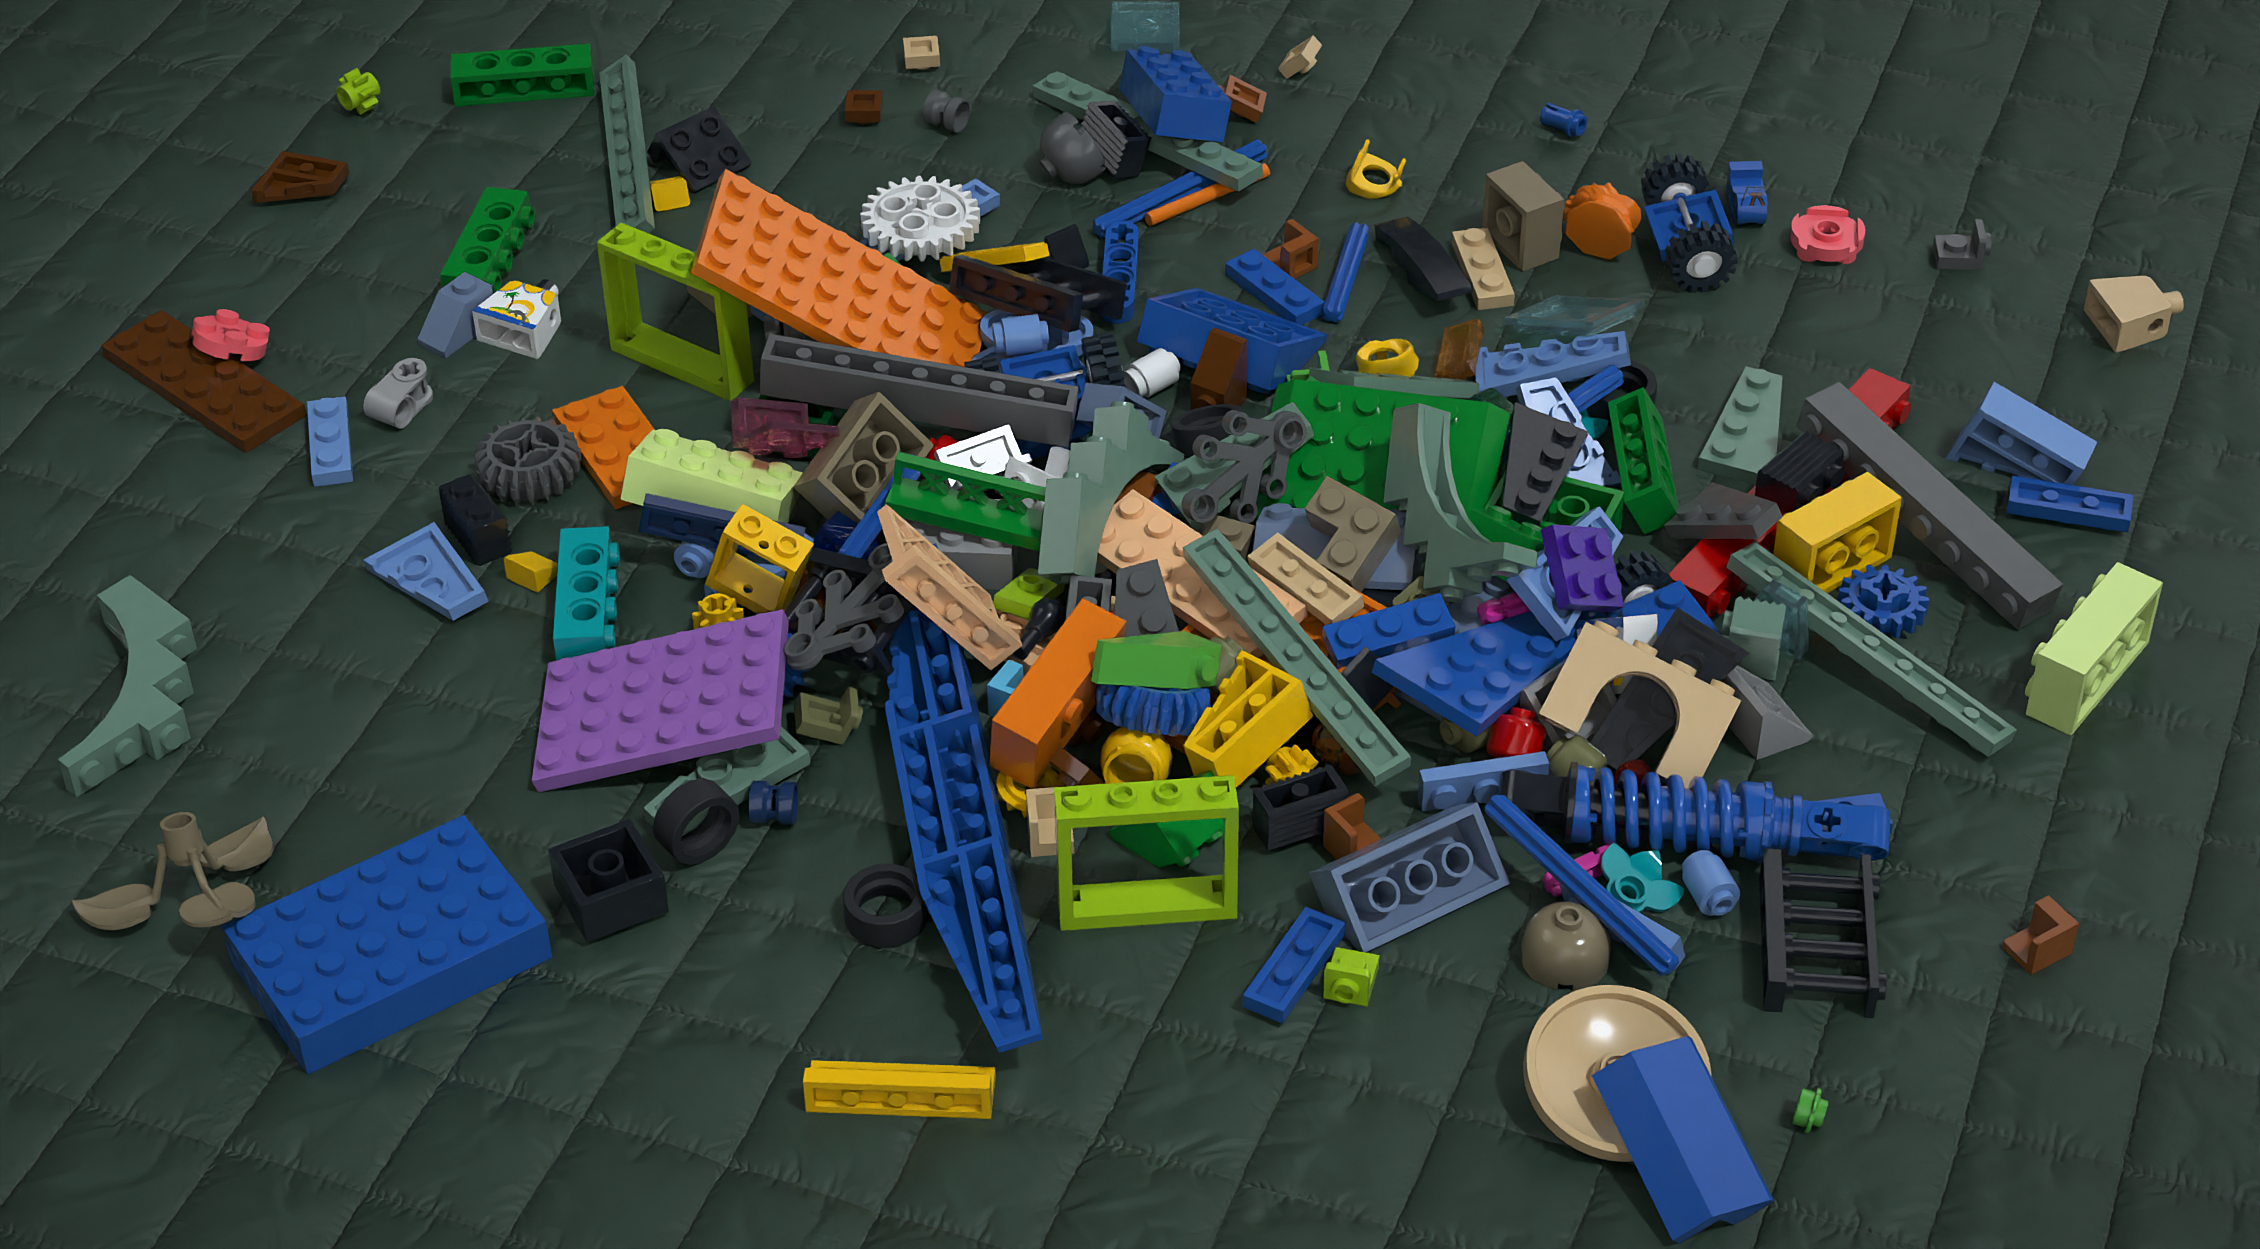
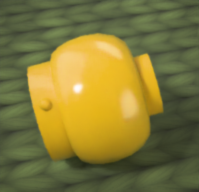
M1122 726L1112 732L1102 746L1100 766L1106 784L1166 780L1171 773L1173 755L1169 743L1162 734L1160 736L1154 733L1144 734L1141 731L1128 730V728Z

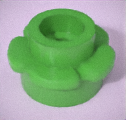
M1802 1088L1796 1105L1792 1124L1804 1127V1132L1806 1133L1811 1130L1812 1125L1821 1128L1829 1101L1820 1098L1822 1092L1820 1088H1817L1816 1092Z

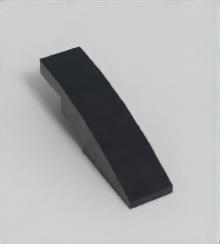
M1408 216L1374 224L1376 239L1390 246L1392 261L1407 269V278L1410 285L1437 301L1472 293L1471 284L1453 258L1420 224Z

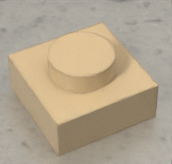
M1314 35L1309 37L1288 52L1278 70L1286 79L1298 71L1301 74L1306 73L1317 62L1314 57L1322 44Z
M937 36L903 38L906 69L916 68L924 70L930 67H940Z

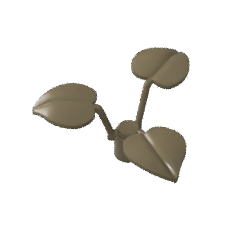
M179 812L169 815L160 822L164 843L157 845L159 857L153 889L143 884H130L108 890L92 898L83 900L72 899L76 913L82 920L93 927L103 930H119L141 923L151 916L150 905H155L160 901L168 856L177 866L192 865L203 893L187 899L179 909L180 917L185 924L192 927H211L226 923L233 917L246 916L255 908L256 901L253 891L248 886L237 882L225 883L211 890L202 866L211 867L214 870L223 867L228 871H241L266 861L272 855L274 847L266 819L262 816L260 819L207 846L202 838L201 830L198 828L194 814Z

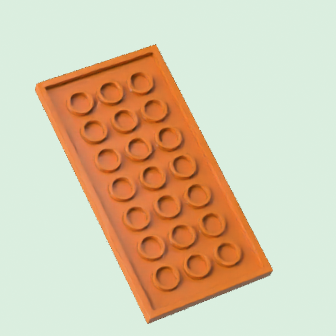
M727 169L721 174L690 273L821 343L965 367L964 363L966 361H971L975 355L980 353L982 343L980 322L987 312L980 309L976 304L951 294L943 286L923 278L912 269L903 267L883 256L879 251L852 239L845 232L832 228L812 214L803 212L785 202L779 196L750 183L746 178L738 176Z

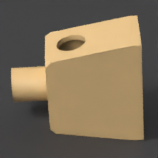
M2148 276L2089 280L2083 310L2115 353L2163 338L2167 334L2171 315L2181 313L2184 302L2179 291L2162 293L2151 277Z

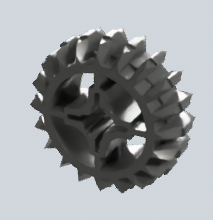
M537 416L534 420H526L524 417L518 422L507 420L506 426L495 425L493 433L483 434V441L476 444L474 467L478 481L488 491L489 496H499L501 502H506L510 499H513L516 505L522 501H530L533 505L537 499H544L548 502L550 495H562L563 488L573 487V479L579 477L581 452L574 433L569 432L565 424L556 425L554 419L542 422L540 417Z

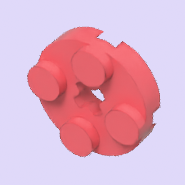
M1828 205L1813 206L1807 208L1806 215L1799 218L1798 213L1793 218L1790 241L1797 249V257L1803 261H1837L1841 264H1850L1855 261L1856 254L1862 250L1866 229L1863 221L1857 218L1856 222L1849 218V211L1840 207Z
M219 309L216 311V316L194 318L191 338H194L193 345L197 349L211 356L228 360L229 353L242 354L241 361H254L263 358L266 354L270 328L264 324L250 323L239 319V314L235 311Z

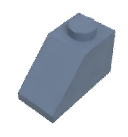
M464 272L441 288L435 297L418 336V345L446 359L475 338L476 331L472 311L493 295L492 285Z
M1085 384L1083 396L1079 403L1077 421L1093 429L1095 408L1110 407L1111 403L1115 401L1129 402L1134 404L1135 409L1149 417L1148 430L1152 432L1153 436L1158 439L1160 438L1166 410L1123 386Z

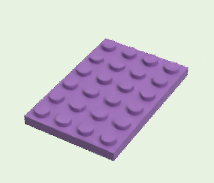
M784 610L760 613L747 618L721 622L712 626L681 631L668 636L642 640L633 644L602 649L589 654L549 662L532 782L537 791L552 790L780 739L786 665L784 646L788 638L789 620Z

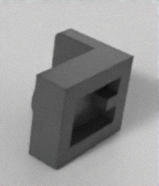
M1982 219L1974 220L1972 236L1959 234L1934 236L1933 251L1937 269L1982 270L1984 255H1990L1991 234L1985 233Z

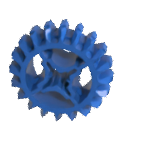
M1098 684L1095 695L1096 712L1107 722H1113L1116 726H1123L1128 728V730H1137L1144 734L1154 733L1158 736L1161 734L1173 737L1178 734L1187 736L1194 729L1206 707H1211L1210 690L1206 687L1177 689Z

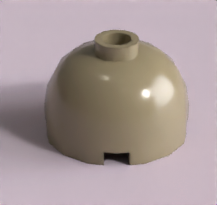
M1570 901L1554 902L1542 907L1528 921L1521 942L1523 968L1533 980L1545 987L1557 990L1558 984L1573 985L1572 991L1597 984L1604 977L1609 967L1612 948L1608 928L1583 904Z

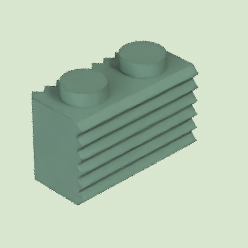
M1740 596L1735 600L1734 611L1725 610L1721 635L1750 653L1738 666L1759 678L1776 679L1786 606L1783 603L1777 605L1775 602L1769 604L1766 600L1761 603L1758 599L1752 602L1750 598L1743 600Z

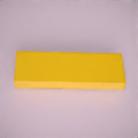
M1038 242L961 252L952 256H943L939 260L941 272L952 271L953 257L958 255H965L993 265H1002L1049 256L1047 243Z

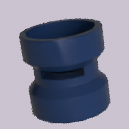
M753 780L749 795L750 822L766 823L769 819L778 820L780 824L794 825L798 813L797 782H782L776 786L770 785L767 781Z

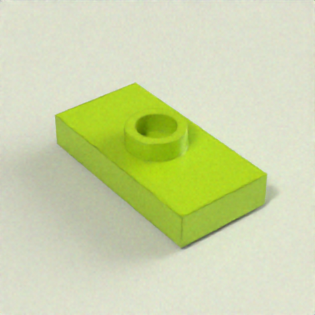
M1028 568L994 595L993 604L998 611L1028 620L1034 603L1043 598L1055 599L1064 592L1065 584H1056L1038 575V570Z

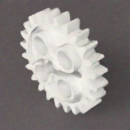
M917 176L915 182H910L904 177L902 178L901 185L890 181L888 182V190L878 187L876 188L877 196H867L868 203L862 204V213H860L863 237L869 239V245H878L880 253L890 250V254L894 258L899 254H904L905 261H909L913 255L918 256L920 262H924L926 255H931L934 259L939 260V253L941 252L952 256L953 247L965 249V241L973 242L974 233H979L980 208H978V200L972 199V192H962L961 184L950 187L949 179L936 183V176H932L928 182H923L921 176Z

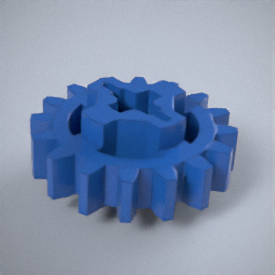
M1866 565L1865 573L1856 569L1852 570L1851 578L1844 577L1842 579L1837 601L1883 634L1890 632L1895 638H1900L1901 630L1912 634L1914 633L1915 625L1922 626L1929 604V598L1925 597L1926 586H1917L1918 577L1911 576L1905 578L1903 576L1904 569L1900 568L1893 573V571H1889L1888 565H1883L1879 571H1875L1871 565Z

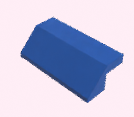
M1686 1036L1631 1051L1592 1075L1672 1241L1681 1243L1719 1220L1735 1225L1774 1202L1691 1037Z

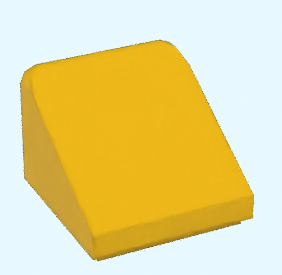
M676 176L649 182L652 204L656 211L660 212L690 205L687 182L684 178Z
M532 551L508 555L503 559L506 578L537 593L558 574V563Z

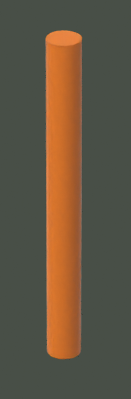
M1262 164L1263 177L1255 182L1270 176V169L1267 164ZM1215 183L1144 214L1147 225L1151 227L1236 190L1221 183Z

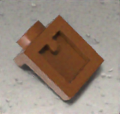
M1232 75L1228 76L1223 86L1217 84L1232 101L1230 110L1240 117H1246L1254 122L1258 121L1263 113L1266 92Z

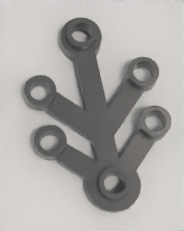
M1236 410L1227 412L1222 421L1225 432L1235 436H1243L1247 432L1266 436L1254 447L1219 442L1218 439L1208 435L1198 436L1193 443V453L1196 457L1206 461L1220 458L1236 462L1204 489L1195 488L1185 494L1182 499V509L1185 516L1199 523L1211 521L1218 511V499L1243 478L1240 498L1235 499L1230 506V515L1234 520L1244 523L1254 521L1258 513L1256 500L1259 489L1264 496L1272 499L1281 498L1287 489L1285 477L1290 452L1304 442L1307 434L1306 425L1297 413L1281 411L1271 420L1248 417L1247 414ZM1239 417V426L1234 430L1233 422ZM1287 425V432L1283 436V429ZM1207 442H1209L1210 449L1206 454H1204V445ZM1273 453L1271 472L1261 478L1264 460ZM1275 480V481H1276V487H1275V489L1271 492V491H1270V485H1271V483ZM1199 499V505L1194 510V504ZM1246 504L1247 512L1241 517V509Z
M887 543L879 545L871 552L868 561L873 570L845 600L844 595L852 587V583L843 570H834L826 575L823 580V585L826 588L825 621L816 630L815 625L824 617V611L815 599H806L796 607L795 614L798 617V632L792 635L784 646L786 662L792 669H811L821 661L823 655L851 646L854 651L859 653L868 651L874 646L876 636L867 624H858L848 632L832 635L838 629L880 617L883 622L891 623L903 615L904 607L894 594L885 595L878 601L862 605L885 581L882 569L893 562Z

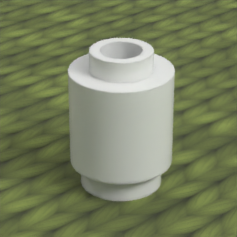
M1158 348L1128 365L1127 370L1124 372L1126 388L1141 397L1149 398L1179 380L1180 363L1172 352Z

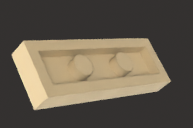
M1470 228L1452 232L1451 244L1462 272L1472 286L1471 295L1477 310L1514 306L1515 294L1489 229Z
M1278 532L1247 556L1249 566L1253 570L1303 602L1307 607V611L1326 625L1349 619L1364 607L1361 594Z

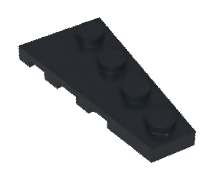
M1515 402L1511 414L1512 424L1508 439L1509 448L1505 463L1506 473L1500 507L1512 513L1511 520L1519 524L1528 522L1540 527L1581 452L1589 431Z
M1678 607L1652 645L1658 651L1657 658L1670 665L1673 659L1691 666L1697 670L1694 677L1710 684L1712 679L1721 681L1750 654ZM1632 676L1590 741L1593 746L1606 756L1608 767L1621 774L1623 770L1627 769L1676 723V711L1672 699L1666 690L1653 680L1641 676Z

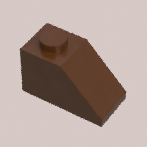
M1213 328L1210 331L1191 381V410L1217 404L1241 406L1247 400L1248 339L1217 328Z

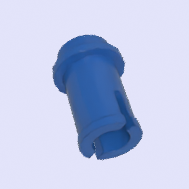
M1547 103L1540 115L1541 124L1565 131L1569 137L1581 136L1586 130L1588 123L1587 117L1583 115L1581 110L1570 111L1553 103Z

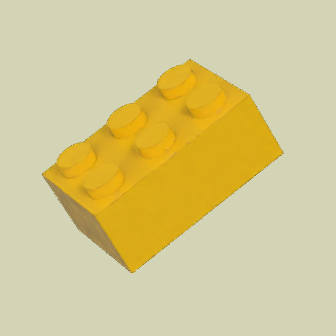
M1869 472L1853 480H1848L1831 492L1816 497L1805 506L1786 513L1776 526L1773 555L1820 589L1829 593L1842 585L1844 577L1851 578L1852 570L1856 569L1865 573L1866 565H1871L1874 568L1892 558L1902 497Z

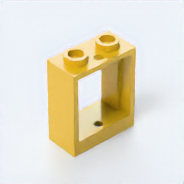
M741 504L722 532L705 585L730 598H736L737 603L755 613H769L782 609L785 611L796 594L814 543L750 507ZM759 544L766 547L767 549L760 548ZM738 545L787 571L785 580L737 554ZM750 588L752 592L746 593L743 589Z

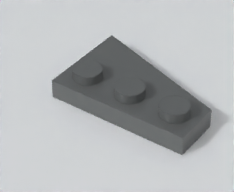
M1712 482L1691 502L1680 506L1676 510L1677 514L1664 526L1670 539H1759L1783 516L1775 502Z
M1157 559L1117 570L1115 615L1127 621L1125 637L1179 632Z

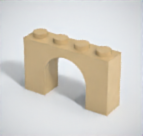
M1596 620L1594 626L1586 622L1537 717L1576 736L1596 696L1605 685L1624 676H1641L1651 679L1666 690L1673 701L1676 711V726L1673 736L1654 772L1658 774L1659 779L1663 782H1666L1671 774H1678L1683 779L1684 788H1688L1693 777H1703L1742 701L1733 696L1736 690L1715 679H1712L1710 684L1694 677L1697 670L1681 661L1673 659L1671 665L1657 658L1658 651L1646 643L1635 640L1631 645L1617 638L1619 631L1604 622Z

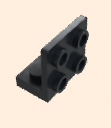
M715 106L657 132L647 151L654 164L666 158L668 161H671L681 177L686 180L687 186L692 193H697L716 184L725 169L737 174L749 168L752 163Z

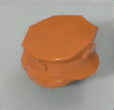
M1609 182L1604 186L1597 185L1596 183L1582 186L1577 190L1576 195L1569 196L1565 201L1563 219L1567 221L1566 235L1583 253L1611 260L1631 249V233L1634 232L1641 221V209L1630 197L1618 194Z

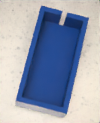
M1140 46L1138 50L1126 49L1119 90L1155 135L1224 142L1232 101L1223 92L1222 88L1216 84L1212 76L1192 57L1191 53L1173 50L1172 54L1163 53V55H1159V50L1147 46Z

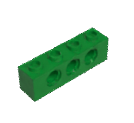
M591 44L451 54L450 78L455 107L595 96Z
M494 187L485 188L440 273L442 288L466 272L492 285L493 294L501 289L502 279L506 272H510L516 251L522 249L524 236L528 228H532L534 225L535 209L533 206H530L528 191Z
M1644 387L1608 402L1622 491L1625 492L1624 503L1643 533L1647 534L1656 529L1664 528V525L1677 514L1676 510L1679 508L1663 418Z

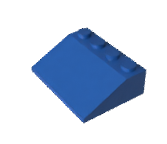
M1193 288L1148 298L1137 342L1149 346V352H1153L1158 348L1172 352L1175 356L1182 358L1181 363L1183 365L1196 368L1208 335L1213 328L1248 339L1247 387L1256 392L1269 393L1270 390L1276 389L1278 384L1286 382L1287 375L1291 374V371L1300 370L1326 342L1328 334L1203 289Z

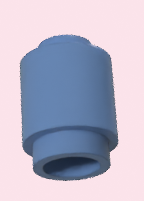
M1038 314L1001 318L1000 323H992L996 354L1005 353L1007 357L1043 351L1042 344H1049L1047 322L1039 321Z
M682 541L674 552V561L685 575L704 578L709 574L717 548Z
M1700 850L1684 860L1682 864V880L1700 911L1709 916H1719L1730 912L1739 900L1740 889L1722 859L1711 851Z

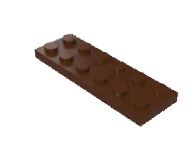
M163 310L148 316L145 320L119 333L116 337L101 345L103 356L244 453L249 452L307 416L302 402L231 355H229L227 360L211 356L197 349L193 345L194 338H191L192 329Z

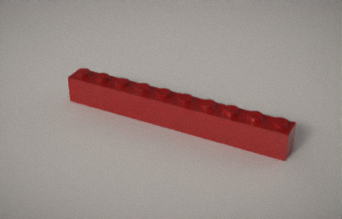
M1869 368L1849 389L1852 394L1891 429L1898 423L1903 424L1910 414L1912 405L1908 402L1911 385ZM1845 471L1839 485L1850 479V476ZM1756 485L1747 494L1755 496ZM1826 489L1825 493H1822L1821 496L1831 492L1834 489ZM1780 509L1782 516H1784L1787 512ZM1778 522L1759 539H1702L1669 573L1673 580L1672 583L1681 580L1710 619L1716 614L1721 615L1726 610L1730 599L1737 592H1743L1748 586L1739 576L1726 568L1731 554L1753 542L1758 543L1773 554Z

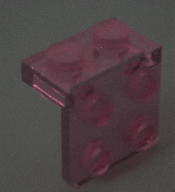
M739 397L730 401L733 448L749 449V454L766 455L773 451H779L784 453V457L800 458L807 456V451L813 448L826 447L828 440L839 436L838 426L809 424L808 405L804 403Z

